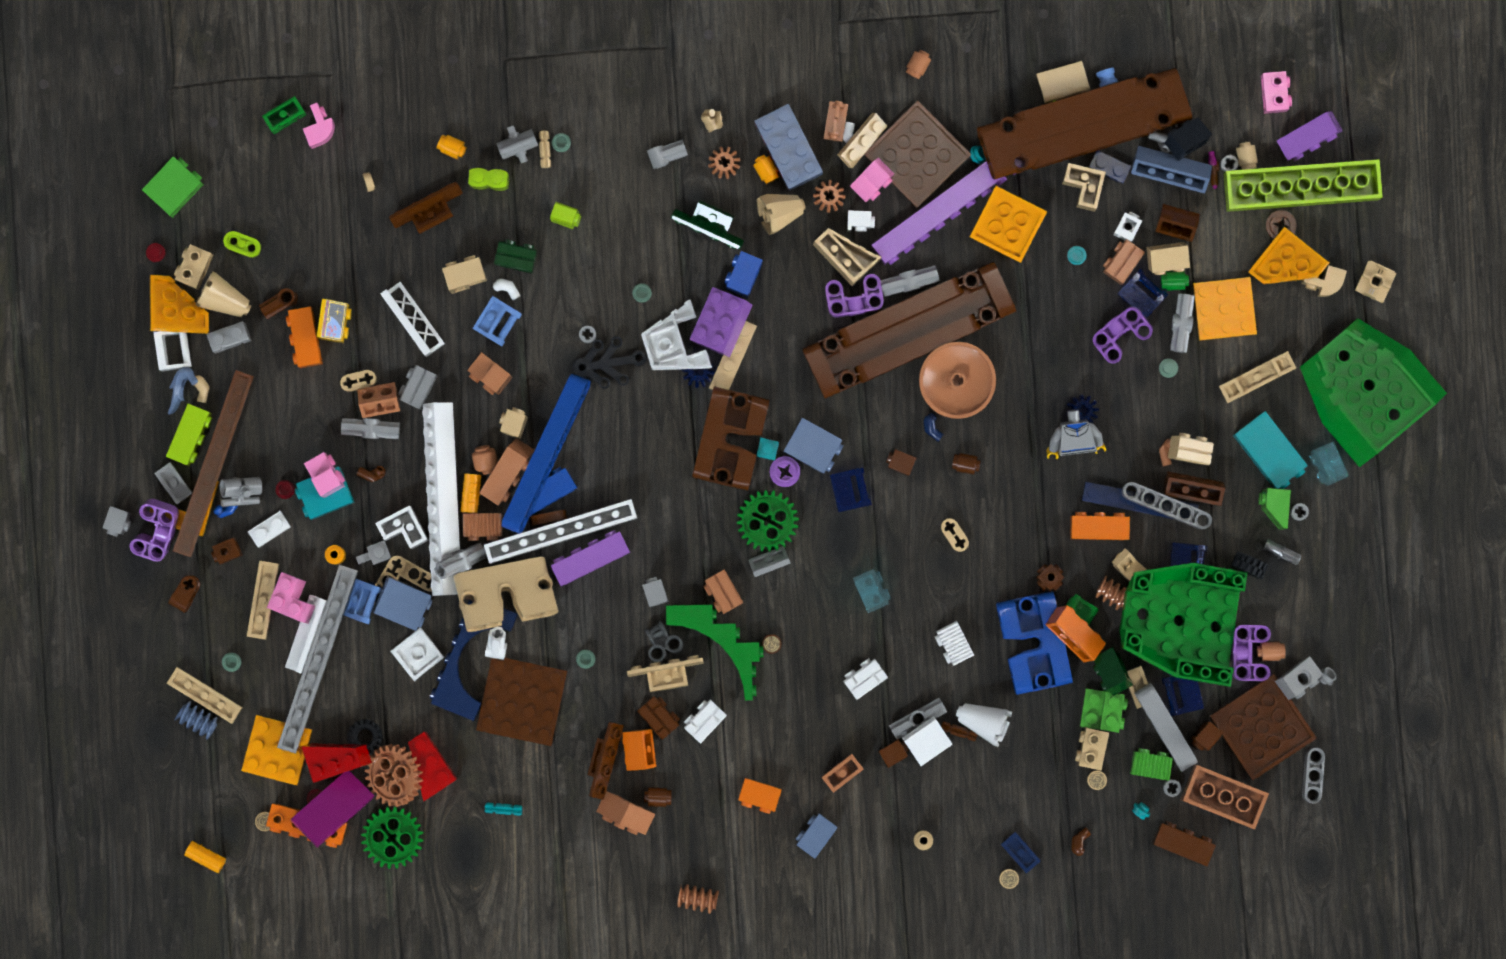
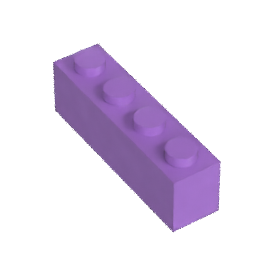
M611 531L605 534V539L601 541L595 539L587 543L589 547L583 550L579 547L570 552L571 556L567 558L561 556L553 560L554 564L551 567L560 586L562 587L629 554L630 551L621 532Z

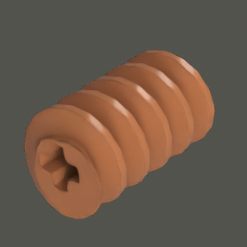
M1105 576L1096 590V598L1103 595L1102 602L1109 599V606L1116 603L1115 610L1123 608L1127 588L1123 587L1119 590L1120 584L1117 583L1113 586L1114 580L1110 579L1106 582L1107 576Z
M686 884L684 889H682L681 885L677 905L680 908L685 903V909H688L692 904L694 911L700 906L701 912L707 907L708 913L711 914L712 910L716 909L719 891L717 890L712 895V889H709L705 894L703 887L697 892L696 886L690 890L688 884Z

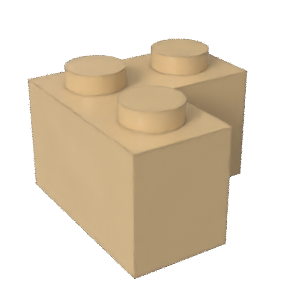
M1071 163L1067 164L1062 184L1080 188L1077 208L1096 211L1106 172Z
M475 255L464 258V262L457 263V261L445 264L446 267L442 268L448 290L451 294L470 289L472 285L487 281L479 257L475 258Z

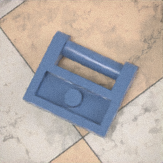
M492 296L473 329L496 344L503 346L505 343L504 339L517 318L520 319L522 314ZM507 311L511 314L499 335H493V332Z
M355 579L344 615L370 624V615L377 594L381 592L382 588Z

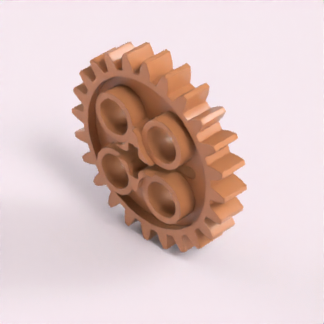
M399 744L379 747V749L374 750L373 755H370L372 763L368 764L370 768L365 770L366 773H369V776L365 779L370 780L367 787L373 788L372 794L377 793L376 800L382 798V804L388 803L389 807L408 804V802L414 800L415 796L419 795L416 790L422 788L418 783L423 781L419 777L423 771H418L417 769L421 764H415L417 757L411 758L412 751L406 752V747L400 748Z

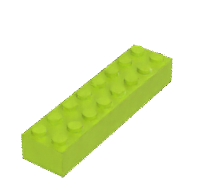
M1379 159L1226 171L1223 174L1227 212L1376 201L1383 198Z

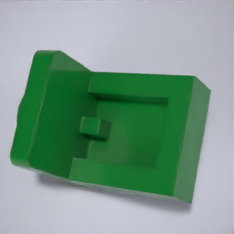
M1078 594L1071 597L1066 604L1072 607L1075 613L1085 620L1088 625L1099 610L1082 599Z

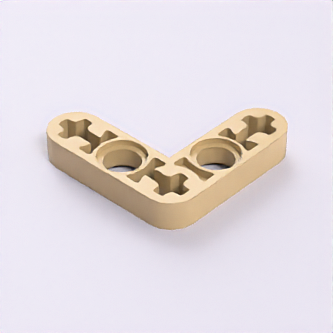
M393 556L387 563L375 586L380 585L383 587L382 580L385 576L389 575L398 581L400 577H403L418 587L432 592L431 587L427 588L428 584L426 582L418 583L422 579L423 573L427 574L424 578L431 580V573L401 556ZM400 559L402 568L396 569L395 573H398L396 577L394 574L387 572L389 568L392 571L395 566L392 564L393 561ZM412 568H416L419 571L417 579L409 577V571Z

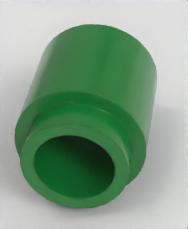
M1166 271V274L1161 275V288L1167 291L1185 290V286H1189V275H1185V271Z

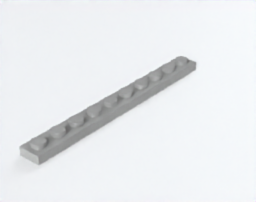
M342 565L338 567L277 748L297 753L358 574L357 570Z

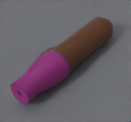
M1214 151L1208 152V164L1212 165L1210 181L1213 189H1217L1219 185L1217 174L1219 163L1215 158Z

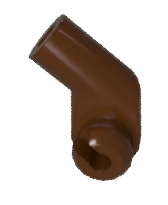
M1086 827L1072 838L1071 850L1076 856L1084 854L1083 841L1091 835Z

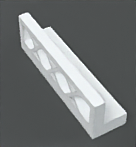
M401 282L389 290L386 289L380 293L426 357L445 344ZM400 288L404 293L403 301L394 300L391 293ZM405 304L412 305L415 308L414 317L404 314ZM416 320L426 323L425 332L415 329ZM427 335L435 336L439 341L431 349L426 344Z
M309 595L307 603L314 605L315 609L309 624L300 622L285 668L303 673L327 600Z

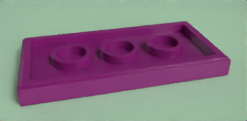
M350 771L341 774L291 818V822L318 848L374 798V795Z

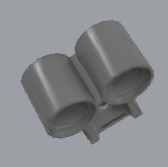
M661 620L654 627L644 629L653 645L648 652L649 658L653 662H663L667 657V650L673 654L682 651L683 641L676 635L669 636ZM674 639L680 643L679 647L675 650L669 647L670 641ZM655 649L662 650L663 655L661 658H653L652 654Z

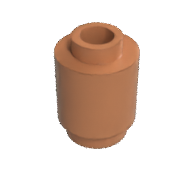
M919 50V52L914 51L906 66L908 68L906 73L916 79H920L931 62V59L928 58L930 54L923 50Z
M1280 642L1260 643V646H1257V658H1261V661H1280L1285 659V644Z

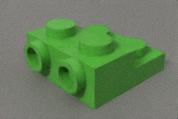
M1086 688L1080 727L1119 733V730L1124 728L1125 718L1121 717L1122 710L1127 709L1128 699H1125L1124 694L1113 696L1109 692Z

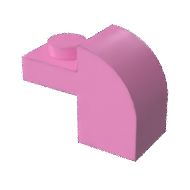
M318 103L310 105L317 123L303 128L311 149L327 143L333 136L335 129L333 119H324L327 117L326 111Z

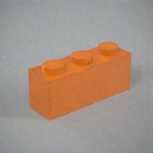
M310 306L288 310L289 315L286 316V322L292 331L289 339L291 346L295 348V353L292 354L294 364H297L299 368L322 365L313 308Z
M1075 512V516H1070V539L1129 540L1130 517H1125V513H1113V516H1106V513L1095 512L1094 516H1087V512Z
M1068 605L1057 607L1045 624L1083 662L1095 661L1106 644L1101 639L1100 634L1093 631L1088 626V623L1081 619L1075 613V610Z

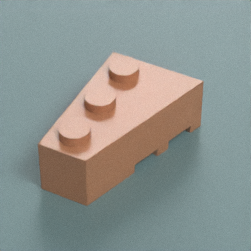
M516 438L506 448L479 493L498 506L503 501L506 503L512 494L509 491L519 483L521 479L520 474L526 470L535 450Z

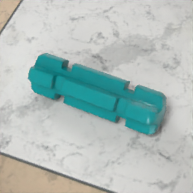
M489 802L485 804L486 813L522 815L523 807L521 805L512 806V804L496 803L495 805Z

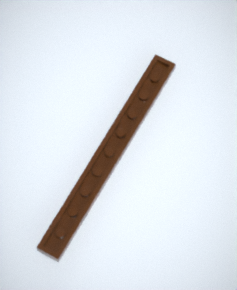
M237 370L234 372L172 552L190 558L192 556L254 377L252 375Z

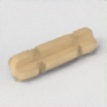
M539 131V140H541L539 142L540 158H542L540 160L541 168L551 167V160L549 159L551 157L550 141H548L550 139L549 131Z

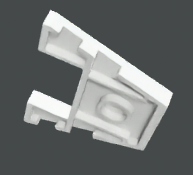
M687 300L681 308L675 309L663 321H658L641 334L652 370L712 368L706 350L688 356L685 350L678 324L696 318L691 300Z

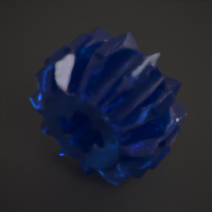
M705 368L702 370L703 375L696 377L693 375L695 374L694 369H682V372L689 373L683 379L691 378L688 385L691 386L695 381V388L699 387V382L702 383L703 387H706L704 380L706 379L711 383L712 379L708 375L714 376L715 372L708 371L712 368Z
M1080 395V402L1076 397H1073L1072 400L1075 405L1068 403L1067 406L1072 408V410H1078L1081 408L1080 406H1083L1084 409H1087V412L1084 414L1085 416L1079 413L1080 420L1087 419L1089 423H1093L1091 418H1098L1093 412H1098L1099 408H1093L1092 406L1097 402L1093 401L1090 404L1091 396H1087L1084 401V396Z

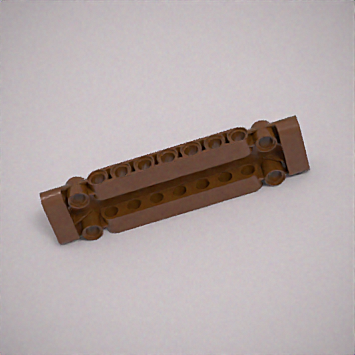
M1172 68L1155 74L1151 73L1142 78L1134 77L1021 111L1012 117H1005L1002 120L977 127V134L990 174L995 180L1015 173L1019 174L1028 169H1039L1150 135L1156 130H1164L1167 127L1186 122L1189 119L1192 120V112L1179 73L1176 68ZM1146 80H1151L1154 83V88L1148 87ZM1163 116L1166 119V124L1160 123L1158 117ZM1003 123L1009 124L1011 131H1005L1002 126ZM1016 159L1021 160L1023 167H1017L1014 161Z
M993 261L842 328L837 333L802 348V351L823 397L826 399L931 353L941 345L966 337L982 327L990 325L1017 311ZM967 277H974L976 284L974 286L967 285ZM989 311L992 314V319L985 321L982 318V312ZM828 340H835L837 347L833 350L828 349L826 343ZM849 374L853 377V382L845 384L842 381V377Z

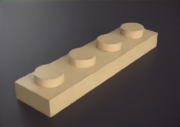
M745 322L730 358L723 355L709 389L713 390L714 386L730 389L757 328L756 325Z
M259 561L247 637L267 640L272 611L267 606L276 586L279 564Z
M176 667L167 682L168 685L231 724L234 723L243 708L179 667Z

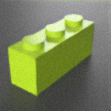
M187 404L166 457L190 466L191 463L194 464L198 456L196 450L199 445L202 446L205 439L204 431L212 423V413Z

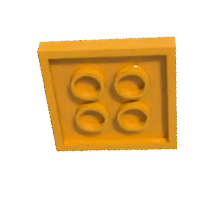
M996 185L970 237L1021 263L1047 211Z
M1250 277L1193 283L1199 341L1257 334Z
M256 715L241 771L297 786L305 760L301 746L309 744L313 729H304L297 753L295 754L277 748L286 722Z

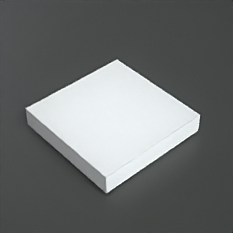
M422 628L417 629L391 650V653L414 681L444 658L443 654Z
M934 716L902 737L920 766L953 745Z

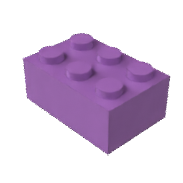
M712 287L690 340L697 345L730 358L753 305L742 298Z

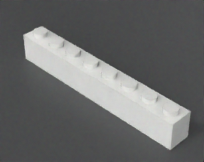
M630 499L485 544L484 547L489 563L492 564L637 519L633 502Z

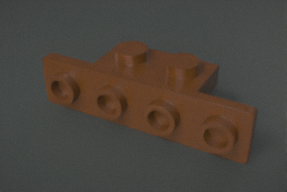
M457 182L448 184L427 197L413 202L410 206L396 211L389 216V219L395 228L413 221L417 231L421 234L453 217L446 202L458 197L463 192Z
M609 722L605 738H597L587 774L594 777L589 793L590 797L602 800L605 797L624 727L621 724Z

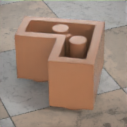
M482 352L467 370L471 373L469 377L476 383L479 381L484 383L483 388L491 395L494 393L499 395L513 378Z
M606 791L605 797L601 800L596 811L603 815V820L609 823L614 821V826L622 830L627 827V831L635 835L638 832L646 835L655 816L653 812Z

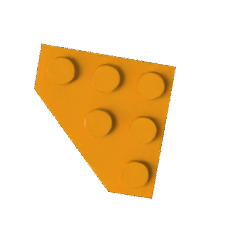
M1284 227L1248 272L1262 284H1272L1318 278L1330 262Z
M150 275V331L208 334L209 313L204 308L196 306L195 299L184 289L182 290L171 276Z

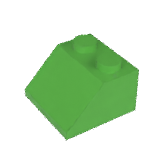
M1263 489L1262 493H1259L1258 504H1261L1262 511L1279 530L1288 529L1291 490Z

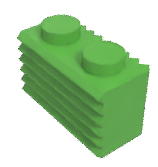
M1139 748L1138 752L1133 751L1130 774L1169 781L1173 758L1169 757V753L1158 751L1157 755L1150 754V750Z

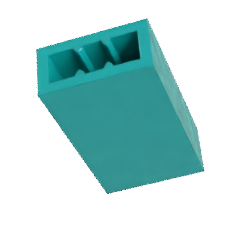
M1266 411L1262 412L1233 435L1274 489L1286 488L1291 484L1289 482L1294 476L1299 478L1306 472L1304 468L1308 465Z

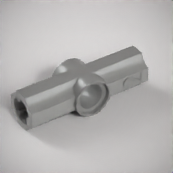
M936 266L917 271L910 270L900 273L899 276L881 280L882 293L884 297L900 292L907 293L920 289L922 286L937 283L940 280Z
M1178 294L1176 311L1173 315L1171 326L1173 332L1170 351L1187 353L1189 333H1191L1193 326L1192 312L1195 300L1193 295Z
M342 418L341 435L361 436V438L399 439L400 423L363 418V420Z
M478 543L466 549L452 552L450 557L436 563L434 568L436 575L440 579H445L455 573L471 569V565L485 559V547Z
M937 698L890 724L889 727L896 740L921 725L913 722V716L916 713L923 715V722L921 724L933 716L936 719L947 713L941 699Z

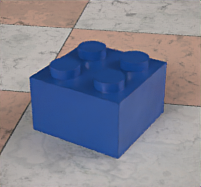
M741 251L740 255L736 254L732 262L733 272H728L725 279L727 290L748 299L763 260Z

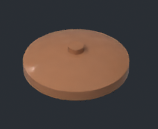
M951 342L941 345L933 350L922 364L919 374V387L922 397L933 411L944 417L962 419L973 416L987 406L994 394L996 387L994 366L989 357L972 344Z

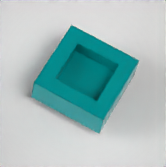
M760 438L756 457L774 461L779 442Z

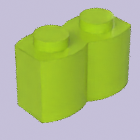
M474 168L469 170L468 184L470 187L478 190L491 188L496 191H503L508 189L509 174L501 169L487 171L482 168Z
M555 202L550 220L553 223L574 229L575 226H579L581 214H579L576 208Z

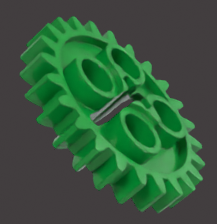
M765 490L764 495L761 496L758 491L757 498L750 495L751 502L744 500L746 507L740 506L743 514H737V517L742 519L737 522V525H741L742 528L738 532L745 533L741 538H748L747 545L754 543V550L760 546L761 552L764 551L765 547L768 548L769 553H771L772 547L779 551L778 545L781 544L785 548V541L792 542L789 536H796V533L792 530L799 528L798 525L794 524V522L799 521V518L793 517V515L798 512L797 510H791L794 503L787 504L789 501L788 497L782 500V493L775 496V491L773 490L771 495H768L767 490ZM761 504L769 506V510L766 513L758 511ZM779 512L786 514V519L782 522L775 519ZM756 513L765 519L771 517V521L783 526V529L781 530L772 524L766 526L764 520L754 517L752 514ZM758 521L760 528L758 530L750 529L751 522ZM771 529L778 532L774 539L767 537V532Z
M388 806L385 813L382 809H379V816L373 813L374 820L367 819L370 825L363 826L367 833L361 834V836L366 837V840L362 841L361 844H367L368 847L363 851L371 852L368 858L374 856V864L381 861L380 867L387 863L388 869H391L392 864L398 869L400 862L405 867L406 860L413 862L411 856H418L415 850L422 849L418 842L424 841V839L419 838V835L423 834L424 831H418L421 824L414 823L417 817L410 818L412 812L404 814L405 808L398 812L397 807H394L393 811H391ZM391 819L398 820L399 826L397 829L390 828L389 821ZM381 824L386 826L390 834L397 835L395 840L404 848V851L399 849L395 841L390 842L388 840L390 835L381 827ZM376 831H381L384 834V839L381 842L376 841L374 838ZM403 834L410 835L411 842L409 844H404L401 841ZM388 846H393L396 849L395 856L391 857L386 853Z

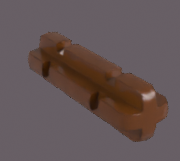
M945 721L941 724V728L946 733L950 732V734L958 737H966L971 741H976L978 734L972 730L969 731L967 728L955 724L950 725V723Z

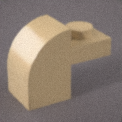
M1328 265L1325 268L1322 279H1304L1301 284L1306 285L1305 288L1316 291V289H1319L1318 297H1328L1342 287L1347 271Z
M1127 549L1118 553L1112 561L1117 571L1129 582L1134 572L1147 570Z

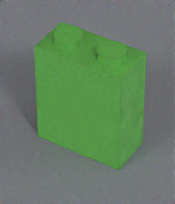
M172 157L142 189L172 218L204 185L200 181L202 177L196 171L191 173L186 168L188 164L183 159L179 158L177 160L175 157Z

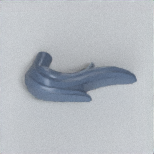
M188 366L182 367L176 372L169 387L170 389L173 388V395L168 415L173 414L180 406L181 401H184L183 390L187 380L190 381L191 385L198 383L194 371Z

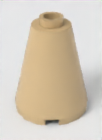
M212 271V274L207 279L201 296L198 297L195 304L201 308L237 317L247 316L251 305H249L250 300L214 271Z

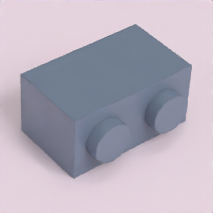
M819 813L817 816L812 815L807 822L809 825L808 829L805 832L802 830L796 837L798 841L796 845L813 858L818 856L838 828Z

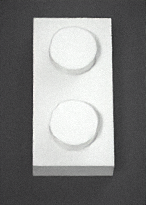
M279 511L249 530L248 533L257 547L260 548L291 528L283 513Z

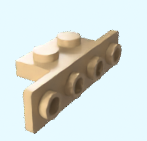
M698 655L687 657L685 661L672 659L668 661L669 664L661 665V662L649 664L650 667L642 668V666L631 667V670L627 671V675L632 677L647 674L650 693L688 686L685 667L704 664V661Z

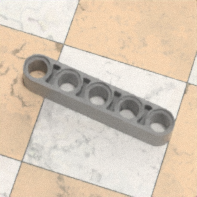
M1129 482L1122 487L1121 493L1125 499L1189 526L1202 530L1208 528L1212 523V518L1207 512L1134 482ZM1128 486H1133L1136 490L1135 495L1132 497L1126 493ZM1146 493L1152 494L1154 498L1151 504H1147L1144 501ZM1165 500L1171 503L1169 511L1162 509V503ZM1182 508H1186L1189 511V516L1186 519L1180 516ZM1200 515L1205 516L1207 519L1205 526L1198 524L1197 519Z
M1149 683L1134 692L1180 771L1183 772L1198 763L1153 685Z

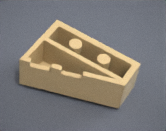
M829 228L813 243L814 247L851 286L860 280L882 258Z

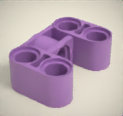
M875 274L867 275L863 280L864 294L854 297H844L842 284L837 280L829 281L825 287L829 314L839 318L880 310L884 299L879 277ZM873 278L876 280L877 286L869 288L866 281ZM837 285L839 292L831 294L828 290L829 286ZM876 297L880 300V305L873 307L870 305L869 300ZM833 304H840L842 311L834 313L831 309Z
M1129 307L1119 315H1116L1093 336L1094 345L1109 363H1117L1122 358L1123 352L1116 343V340L1130 329L1141 340H1146L1152 335V325L1137 307ZM1128 311H1135L1138 315L1137 319L1134 321L1127 318ZM1147 326L1149 334L1146 336L1141 335L1139 327ZM1099 334H1104L1107 337L1105 344L1097 342ZM1111 349L1118 351L1119 357L1117 359L1109 357L1108 352Z
M148 499L139 509V513L144 520L155 523L154 535L138 534L131 541L130 550L137 556L152 561H161L169 552L176 530L179 510L174 505L156 499ZM146 507H152L154 513H150ZM165 512L170 513L172 519H168L165 516ZM137 541L142 542L144 548L139 547L137 545ZM155 547L160 548L162 550V554L157 553Z
M1238 625L1235 627L1231 661L1234 668L1232 676L1236 680L1265 681L1269 678L1270 669L1267 665L1252 664V642L1263 643L1269 640L1271 632L1267 626ZM1240 628L1246 630L1247 634L1244 639H1240L1237 636V631ZM1260 628L1266 633L1263 639H1259L1256 635L1257 630ZM1241 666L1246 670V674L1242 678L1237 675V669ZM1259 667L1265 670V675L1262 678L1256 675V670Z

